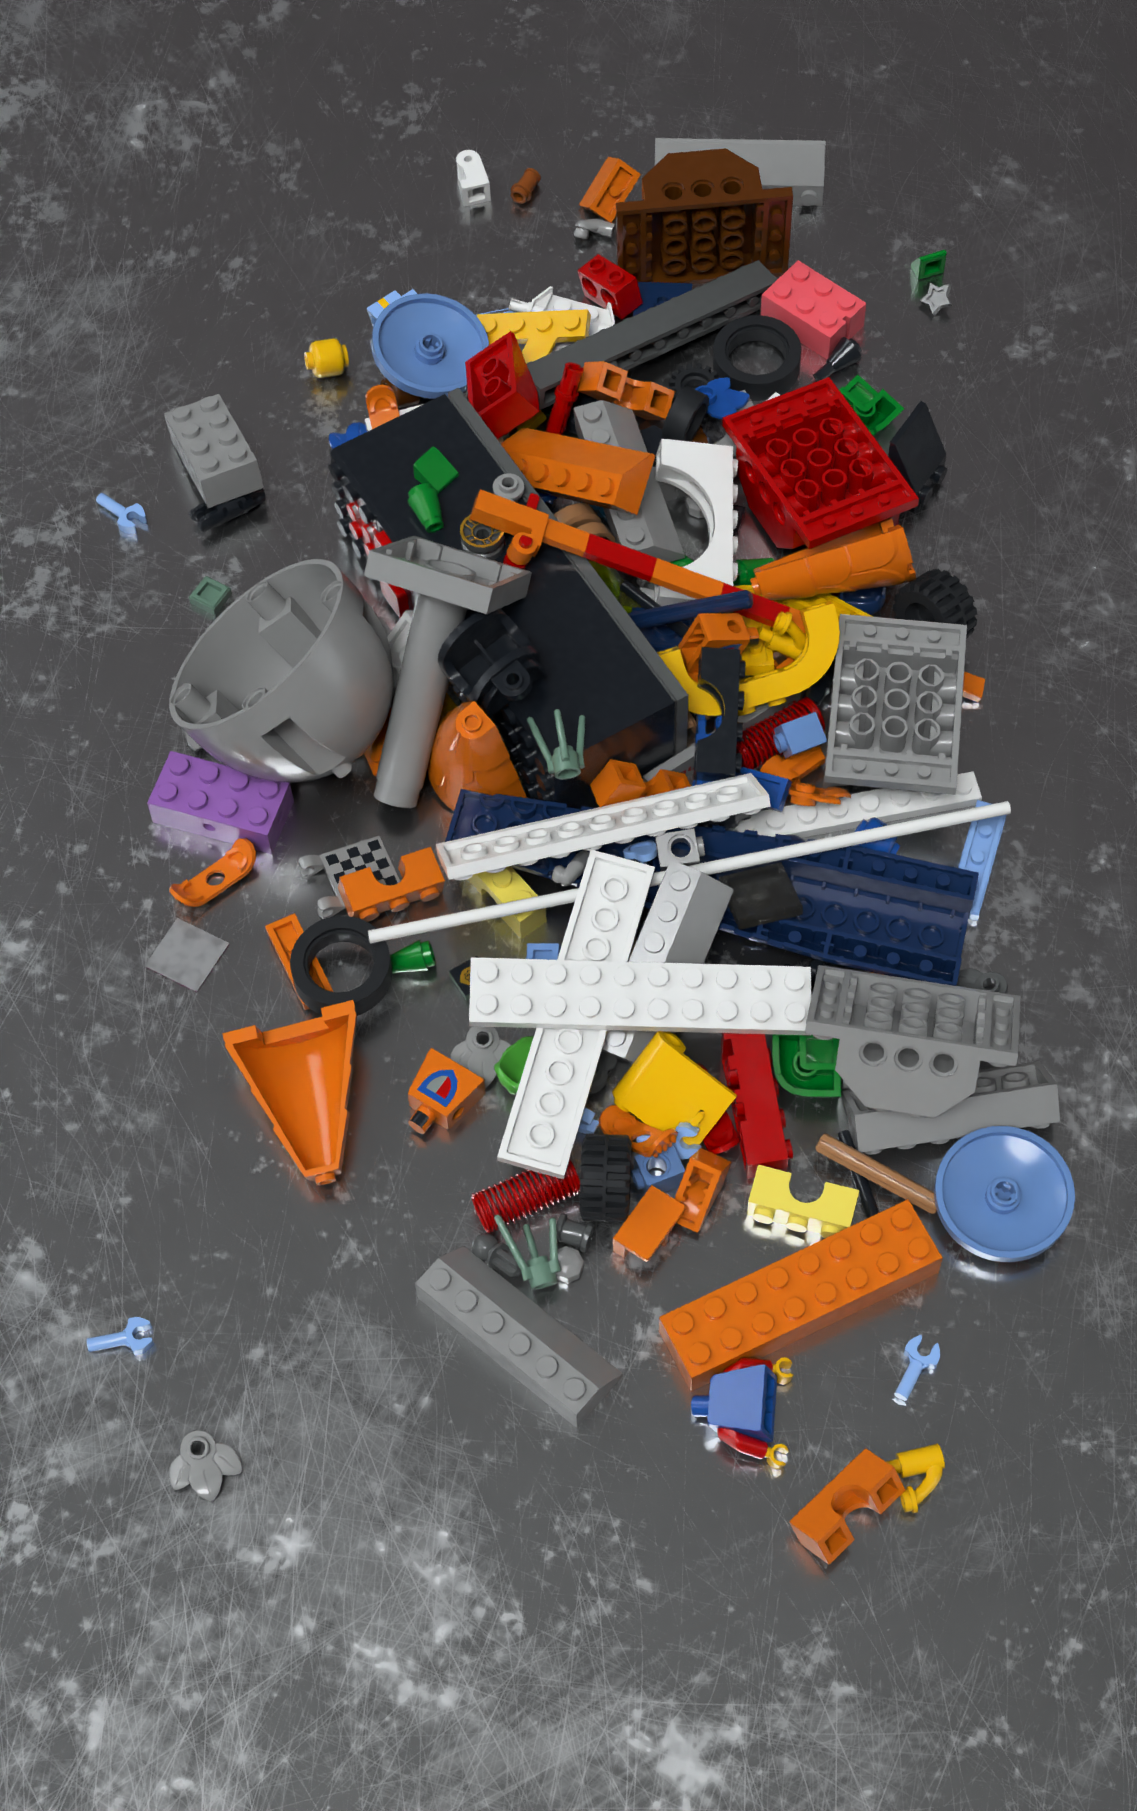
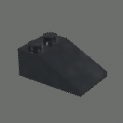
M922 401L918 403L890 441L888 453L890 460L919 497L918 506L908 510L912 513H915L920 504L925 505L928 502L933 491L932 488L936 483L941 484L947 473V468L945 467L947 454L928 407Z

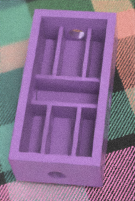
M170 751L147 805L153 823L234 844L240 838H247L254 845L255 850L272 855L294 800L291 786L288 782H272L251 777L223 764Z

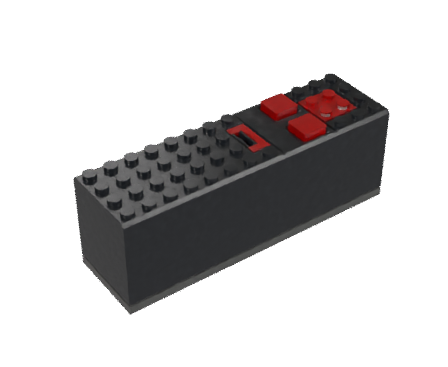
M459 388L448 392V397L444 394L333 448L330 452L331 464L328 465V468L334 478V483L331 486L337 497L334 505L340 516V519L337 520L338 527L345 537L350 535L353 539L352 546L357 556H365L366 559H368L369 550L411 536H417L462 550L460 538L461 523L471 514L480 489L494 494L493 482L502 474H515L524 482V493L516 503L526 506L527 499L531 493L538 495ZM434 446L458 471L459 476L438 494L442 521L444 523L443 528L437 532L428 533L408 504V492L413 487L422 484L414 478V463ZM539 496L536 510L549 514L550 519L558 521ZM504 533L505 549L495 561L503 563L514 535ZM541 543L536 556H532L524 569L532 572L526 597L500 609L512 619L524 635L527 634L533 645L539 650L540 657L536 660L545 669L548 678L544 679L541 677L534 682L530 693L524 699L510 701L492 715L494 718L492 722L496 725L517 775L523 782L521 785L527 798L567 804V807L581 809V806L598 808L599 805L596 802L590 784L610 759L636 764L643 779V775L687 748L688 694L586 558ZM380 581L382 594L399 618H401L405 610L414 611L417 592ZM467 609L465 620L477 613V611ZM556 709L560 710L567 745L572 746L574 751H576L579 716H585L583 752L585 767L581 769V773L571 779H557L554 773L549 774L547 762L527 722L528 717L534 719L551 756H553L554 749L559 747L554 711Z

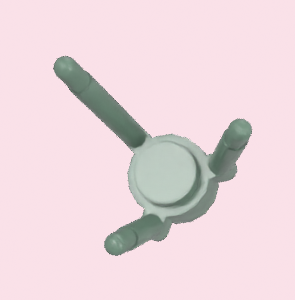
M559 709L554 711L559 747L554 749L553 756H551L534 719L528 717L527 722L547 762L549 774L554 773L557 779H571L581 773V769L585 767L583 758L585 716H579L576 751H574L572 746L567 745L561 712Z
M495 1215L494 1219L521 1270L523 1281H529L531 1290L543 1289L558 1283L555 1273L560 1272L561 1268L558 1261L556 1219L553 1217L549 1219L550 1261H548L547 1256L539 1257L530 1226L524 1224L523 1230L532 1258L526 1264L501 1216Z

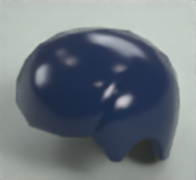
M886 587L839 593V599L873 616L884 606Z

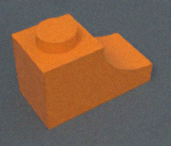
M702 1148L690 1157L674 1198L685 1206V1211L677 1221V1224L697 1233L702 1229L716 1197L721 1192L732 1163L731 1161Z

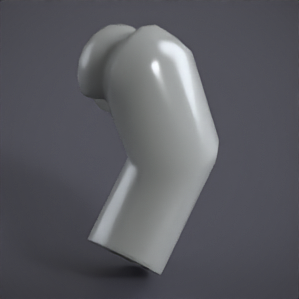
M597 218L579 220L575 224L574 236L587 240L589 232L613 238L616 232V224Z
M584 850L580 851L566 868L561 865L556 866L552 874V880L555 883H561L563 887L570 886L584 872L590 853Z

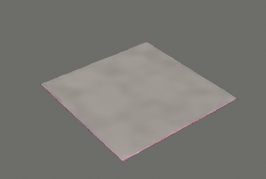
M177 918L145 964V967L197 992L229 945V942Z

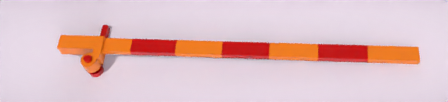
M480 489L469 518L475 522L514 535L503 563L520 569L526 568L532 556H536L541 543H545L695 599L743 591V589L550 519L549 514L536 510L539 496L534 493L529 495L525 506ZM753 593L754 604L751 608L732 611L773 627L776 617L781 611L784 613L790 612L792 613L791 620L805 634L800 610ZM964 671L962 697L979 702L982 699L985 679Z

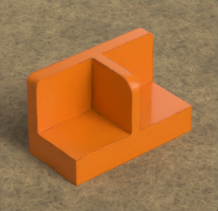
M608 157L579 203V206L591 210L605 221L612 223L616 216V203L625 202L641 174L621 159Z
M651 1185L613 1237V1252L623 1258L631 1252L643 1261L648 1262L660 1245L666 1246L668 1243V1234L684 1213L685 1206Z

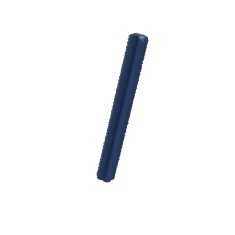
M743 590L627 614L639 629L695 619L700 613H727L748 609L754 603L752 593Z

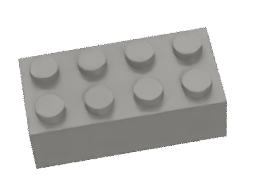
M220 394L205 397L200 401L180 406L164 413L171 441L208 508L264 488L257 459Z

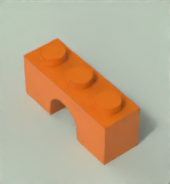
M605 361L584 363V371L578 385V392L598 400H604L631 409L634 415L645 420L666 419L675 391L652 381L643 382L628 378V371Z
M610 759L592 781L590 787L599 807L691 787L686 774L660 769L651 780L644 782L636 764Z
M431 846L400 857L398 869L402 880L395 885H384L378 882L370 867L339 877L338 890L348 915L369 922L376 919L379 913L388 910L398 912L407 908L411 902L420 899L422 902H427L437 898L443 891L445 879Z
M865 1448L802 1508L789 1523L801 1545L830 1565L855 1540L845 1522L846 1516L853 1510L863 1507L873 1509L881 1515L905 1491V1488L895 1468Z

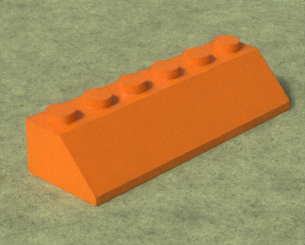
M524 427L500 443L537 493L635 515L638 514L656 456L652 453Z

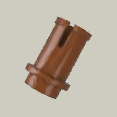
M527 168L518 183L512 185L511 197L515 202L523 204L531 199L532 191L541 180L539 172L533 168Z

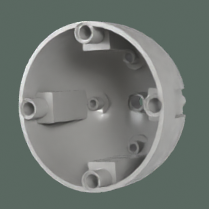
M310 559L289 565L269 575L243 593L213 621L198 639L182 663L173 683L169 701L171 716L211 756L230 768L251 777L272 782L288 783L312 781L335 774L338 778H343L351 771V763L362 756L375 741L393 705L396 688L394 687L392 675V657L388 638L371 604L337 565L325 559Z

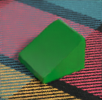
M946 250L928 254L913 261L911 269L916 278L919 280L943 273L947 255Z
M434 446L413 465L414 478L422 484H431L438 494L459 476L458 471Z

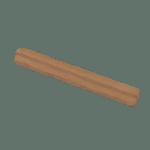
M827 1133L820 1137L815 1148L817 1152L905 1200L908 1199L910 1203L931 1214L937 1212L933 1191Z

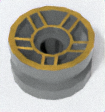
M470 515L467 516L460 525L462 551L491 560L501 556L505 549V532L470 520Z

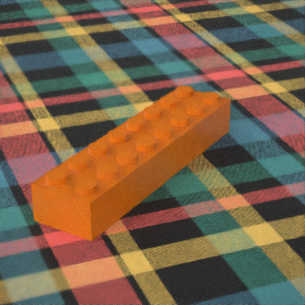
M907 1199L660 1316L659 1333L690 1392L709 1384L713 1375L722 1373L724 1369L743 1357L761 1359L938 1274L943 1257Z

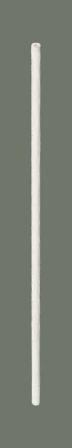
M1005 801L689 865L688 867L711 875L1007 815L1011 813V807L1009 802ZM666 870L654 873L650 887L661 884ZM579 888L368 930L369 942L372 944L573 903L576 900Z

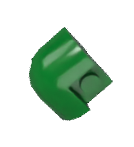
M858 374L845 387L842 386L839 389L873 436L883 431L905 409L884 389L878 393Z
M772 1034V1065L774 1075L782 1088L793 1095L802 1097L841 1098V1077L835 1071L840 1039L822 1040L813 1035Z

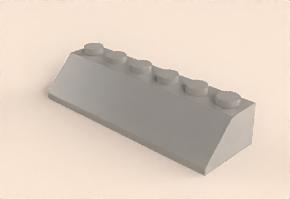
M655 138V165L668 153L726 148L759 168L762 190L792 187L793 206H822L826 144L825 141Z
M604 400L574 407L575 429L579 439L647 452L633 410ZM652 466L637 515L604 507L603 509L616 543L671 562L685 558Z
M670 860L628 962L704 964L734 889L701 871ZM608 1030L602 1052L633 1064L657 1031Z
M1040 1061L979 1070L975 1093L936 1118H914L907 1113L895 1111L881 1113L873 1108L865 1107L853 1091H842V1098L854 1145L858 1151L869 1155L878 1154L883 1149L894 1147L898 1149H911L920 1143L944 1144L949 1142L950 1139L964 1137L973 1131L991 1126L1042 1129L1048 1127L1050 1123L1060 1122L1057 1083Z
M465 1246L439 1257L415 1283L419 1300L576 1428L581 1425L623 1377V1373L495 1270L490 1268L480 1258L475 1256Z

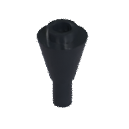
M842 337L827 359L826 364L813 374L816 381L829 377L833 372L836 373L862 359L860 345L852 338Z

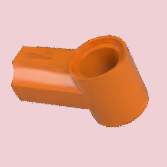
M820 746L786 759L784 756L775 755L763 764L760 772L789 779L792 782L790 788H796V783H800L802 778L823 765L826 757Z

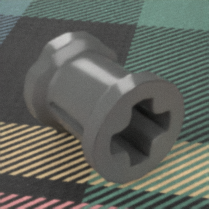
M561 1213L556 1224L557 1244L563 1242L580 1248V1252L586 1253L592 1241L595 1223L583 1224L568 1219L566 1214Z

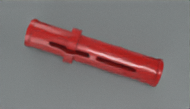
M573 362L565 364L562 379L554 392L556 398L546 432L559 435L564 434L571 408L579 395L577 391L584 371L581 365Z

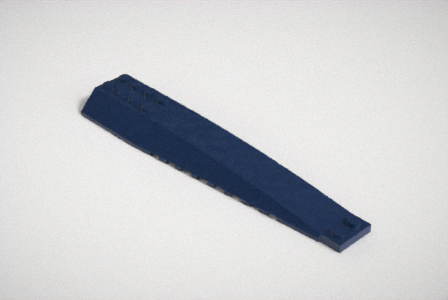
M461 789L445 842L593 808L581 806V809L569 808L564 803L501 794L492 796ZM712 825V828L694 827L696 837L702 836L705 856L699 857L700 863L806 842L792 840V836L775 834V837L757 835L758 831L745 830L744 833L725 830L724 826ZM674 828V829L666 830L665 833L675 832V831H681V830H687V829ZM644 835L635 837L633 841L624 844L615 842L604 844L595 851L624 858L623 850L626 847L647 840H651L656 844L655 836ZM678 842L672 846L671 851L676 857H685L689 854L690 847L684 842ZM849 846L708 875L734 889L718 930L825 962L888 976L957 986L962 961L961 954L969 914L974 901L978 872L859 846ZM583 849L570 852L568 856L563 858L547 857L538 859L532 865L522 866L517 864L509 867L552 879L556 866L561 865L566 868L577 853L583 851ZM657 853L654 859L646 863L655 867L654 873L661 871ZM583 873L571 884L572 886L580 887ZM660 885L649 888L644 905L645 908H651Z

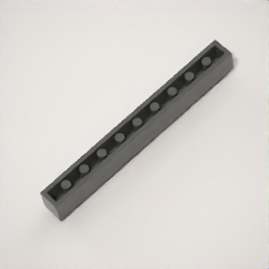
M757 260L702 286H697L680 296L673 297L660 305L651 307L631 318H626L622 322L602 329L589 337L577 340L573 344L553 351L538 360L527 363L538 392L539 410L554 404L556 398L554 392L560 384L566 363L573 362L584 367L585 362L605 361L621 369L629 370L725 326L733 320L761 309L762 294L777 278Z

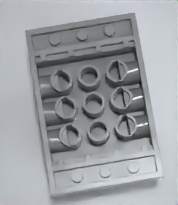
M840 614V634L832 683L823 788L856 785L955 795L967 625Z
M818 965L805 1034H811L822 1040L840 1039L835 1071L865 1107L873 1108L881 1113L895 1111L907 1113L914 1118H936L975 1093L980 1061L988 1062L995 1067L1016 1066L1019 1046L1021 996Z

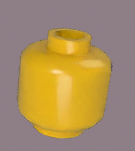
M334 338L313 341L310 344L309 352L304 353L306 369H312L316 378L341 376L344 369L349 366L348 352L345 344L341 345L339 340Z

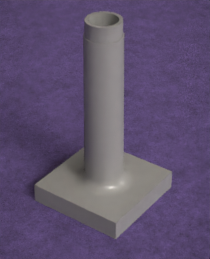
M411 536L369 550L364 576L417 592L415 608L376 775L377 782L373 795L375 799L395 807H416L420 790L423 788L449 685V680L438 664V654L442 644L450 633L465 620L467 609L489 614L526 597L532 572L417 536Z

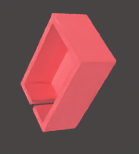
M799 260L762 294L761 315L773 317L787 324L797 334L801 344L826 360L842 337L850 339L864 326L866 302Z

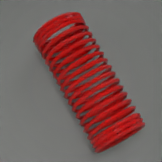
M804 697L791 706L789 705L787 708L782 709V711L779 710L777 713H774L773 716L770 715L763 721L755 723L754 726L751 725L749 728H746L742 736L744 742L737 741L736 753L742 754L741 767L754 770L759 765L763 766L770 759L769 755L771 757L775 756L773 751L776 755L781 756L783 752L779 753L774 744V728L808 715L809 713L806 711L805 706L811 713H817L825 732L824 718L814 701Z
M569 1160L564 1180L553 1176L550 1177L544 1174V1178L542 1173L537 1172L540 1179L539 1182L535 1171L527 1169L526 1172L522 1171L521 1175L516 1174L515 1178L510 1176L509 1180L504 1179V1183L502 1181H499L498 1185L494 1183L493 1188L488 1186L487 1190L483 1188L482 1191L479 1190L475 1194L472 1193L473 1205L485 1231L488 1234L498 1231L499 1227L494 1219V1215H500L501 1213V1218L509 1226V1218L513 1223L516 1221L514 1214L517 1220L520 1221L521 1215L526 1218V1211L531 1216L532 1209L535 1213L538 1212V1208L543 1211V1204L546 1208H549V1203L553 1206L555 1201L560 1203V1197L565 1201L566 1196L571 1198V1196L578 1195L580 1193V1179L572 1161ZM529 1173H530V1174L532 1175V1177H533L535 1186H534L532 1180L530 1179ZM524 1176L526 1177V1179H527V1181H528L529 1187L527 1186V1184H526V1182H525ZM518 1178H519L520 1181L522 1182L524 1191H523L522 1187H521L520 1184H519ZM513 1181H514V1183H515L516 1186H517L519 1195H518L516 1189L514 1188ZM507 1183L511 1187L514 1199L508 1189ZM502 1187H503V1188L505 1189V1191H506V1195H507V1198H508V1200H509V1203H508V1201H507V1199H506V1197H505V1195H504V1193H503V1191H502ZM496 1188H497V1190H498L499 1193H500L502 1202H501V1200L499 1199V1197H498V1195H497ZM491 1192L493 1193V1195H494V1197H495L497 1206H496L494 1200L492 1199ZM485 1194L487 1195V1197H488V1199H489V1201H490L491 1207H490V1205H489V1203H488V1201H487V1199H486V1197H485Z

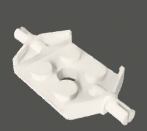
M551 286L532 299V302L527 303L512 298L509 305V310L516 312L588 309L591 314L589 336L615 325L611 303L608 302L607 309L563 298L553 295V287Z

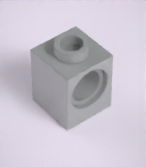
M694 828L655 836L661 871L667 870L670 860L689 866L699 864V857L705 856L702 836L696 837ZM684 842L690 847V852L685 857H676L671 851L672 846L675 843Z

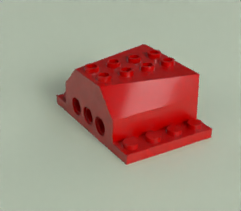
M830 377L722 418L723 428L736 445L737 472L748 506L777 548L794 549L805 544L808 549H812L890 517L893 520L894 526L899 525L900 513L918 506L919 497Z

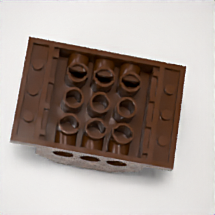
M726 148L668 153L642 177L641 201L616 203V265L635 276L637 282L708 283L757 260L775 277L782 276L788 270L793 207L792 187L762 190L759 168Z

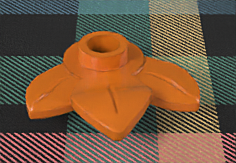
M796 783V788H789L788 792L791 795V803L803 806H816V801L841 804L840 799H838L839 797L851 798L850 792L841 787L834 786L825 789L808 783Z

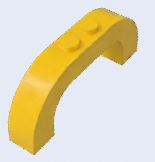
M827 601L800 609L806 640L801 654L795 661L785 667L739 680V691H744L743 711L738 710V716L755 712V706L767 703L768 707L787 702L786 697L808 689L827 672L835 658L840 634L838 616L833 602ZM678 646L657 652L687 692L688 711L706 716L721 715L716 700L709 693L698 688V683L688 675Z

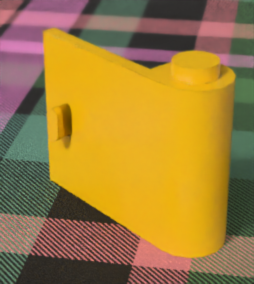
M657 1031L613 1089L614 1103L621 1110L631 1112L645 1124L661 1131L672 1128L676 1129L680 1122H688L693 1127H698L700 1131L696 1136L683 1137V1141L688 1145H699L737 1097V1094L684 1054L686 1047L676 1035L671 1032Z

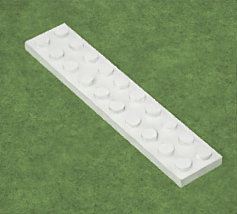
M752 773L435 845L438 858L448 879L460 881L467 880L473 874L481 872H501L506 867L512 865H532L538 859L547 857L563 858L568 856L570 852L582 849L585 851L597 850L604 844L613 842L619 844L628 843L639 836H659L664 834L666 830L674 828L690 829L696 827L698 823L709 820L721 822L727 820L731 815L740 813L746 815L756 814L762 808L771 807L767 791Z
M591 849L557 960L628 962L655 867ZM536 1028L497 1161L564 1180L608 1030Z
M471 957L469 1026L811 1035L805 1034L811 1002V967Z

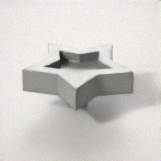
M930 283L928 294L920 302L930 306L931 312L935 316L941 308L953 306L948 298L951 286L948 284L937 287Z

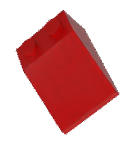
M508 332L465 362L468 401L497 439L507 435L512 429L540 412L536 386L513 332Z

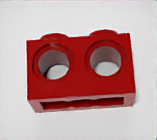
M597 254L577 270L584 296L604 309H607L608 302L611 303L613 314L620 319L625 318L643 303L637 278L603 256Z

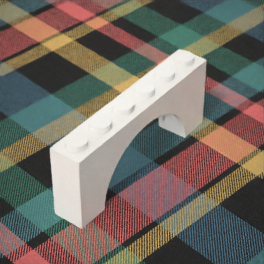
M661 439L656 454V481L671 484L688 494L701 509L708 526V548L697 560L683 566V568L733 586V581H736L738 564L733 563V555H736L738 547V537L733 536V529L736 528L738 511L733 510V503L736 502L738 485L733 484V477H736L738 460L733 459V446ZM654 584V601L661 606L697 600Z

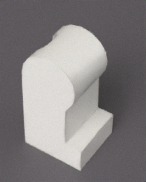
M473 150L460 152L456 157L463 206L466 207L491 201L490 183L480 155Z

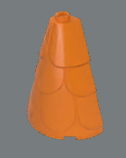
M890 517L812 549L805 548L753 569L755 577L751 578L750 582L754 594L762 595V597L770 600L809 598L817 594L855 592L861 589L900 585L915 580L916 573L912 566L913 560L904 529L901 525L894 526L893 520Z
M475 701L464 702L442 716L434 739L427 773L432 788L447 807L452 811L455 810L461 789L492 796L501 794L527 798L496 725Z
M354 1000L321 1008L322 1017L261 1032L253 1025L222 1033L225 1048L250 1085L252 1094L274 1124L273 1131L304 1177L309 1181H315L316 1185L333 1183L336 1181L335 1176L342 1172L350 1117L347 1106L353 1072L351 1063L357 1022Z

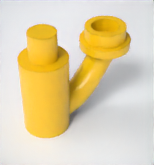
M781 611L776 617L772 630L763 626L760 627L758 631L759 639L766 642L767 648L796 660L804 648L806 636L791 620L792 613Z
M938 1443L896 1453V1459L886 1461L895 1468L901 1478L926 1473L924 1480L915 1490H913L911 1485L906 1486V1490L900 1495L905 1513L910 1511L913 1514L918 1513V1504L935 1489L942 1477L945 1462Z

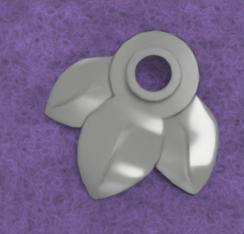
M472 1026L467 1032L466 1040L456 1045L453 1049L451 1060L483 1078L486 1089L497 1075L494 1065L499 1062L503 1053L511 1044L499 1039V1034L494 1027ZM482 1033L489 1037L488 1043L484 1045L479 1044L476 1040V1037Z
M194 1430L186 1434L182 1439L180 1455L171 1463L169 1478L174 1490L185 1488L191 1484L193 1490L200 1497L212 1502L220 1491L223 1480L222 1475H238L242 1472V1465L237 1453L231 1446L215 1443V1440L209 1433L202 1430ZM200 1441L205 1445V1450L201 1455H194L191 1452V1446L194 1442Z

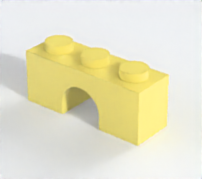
M509 866L501 872H481L473 874L468 879L481 895L488 892L496 904L538 896L522 877ZM546 908L501 917L520 939H523L547 922Z
M758 1165L747 1208V1215L753 1216V1219L766 1224L772 1222L784 1224L796 1232L808 1230L820 1233L823 1238H827L852 1225L859 1190L825 1182L822 1195L814 1202L804 1203L796 1200L790 1193L792 1173Z

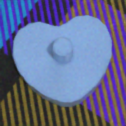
M651 840L632 844L623 850L625 859H636L643 864L654 859L658 853L656 844Z

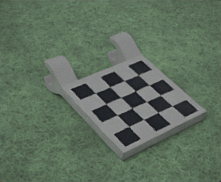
M379 835L321 855H306L299 859V871L304 878L311 877L324 869L336 896L322 897L317 901L319 907L318 914L321 919L330 918L346 909L338 890L339 877L370 867L375 879L381 884L395 885L400 882Z

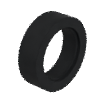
M762 315L741 317L724 326L716 336L713 348V371L716 370L718 378H730V389L736 391L745 390L750 395L751 401L768 400L775 392L780 395L784 394L795 384L799 376L801 362L800 340L791 327L778 319ZM758 341L777 347L782 352L785 361L777 370L771 373L754 375L738 370L731 363L729 355L733 349L743 343Z
M335 916L314 923L297 939L291 953L290 968L295 989L300 999L311 1010L322 1015L321 1008L354 1000L355 1012L358 1016L375 1007L386 995L392 980L390 952L386 941L370 944L368 930L376 929L373 925L355 917ZM338 942L357 944L366 949L374 960L373 969L368 979L361 986L347 992L327 991L319 987L309 975L310 965L316 954L326 946Z

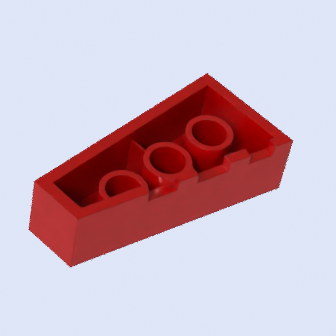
M722 1033L720 1058L726 1086L737 1094V1097L731 1103L736 1132L740 1139L739 1146L746 1178H755L758 1165L787 1172L788 1160L793 1159V1151L790 1139L784 1138L783 1129L786 1128L785 1114L783 1108L778 1106L779 1088L777 1079L773 1078L772 1057L769 1047L767 1048L765 1034Z

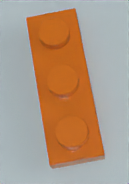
M294 913L266 925L265 929L305 1011L309 1007L300 999L295 989L290 968L292 949L297 939L304 932ZM315 956L310 965L309 975L319 987L333 992Z

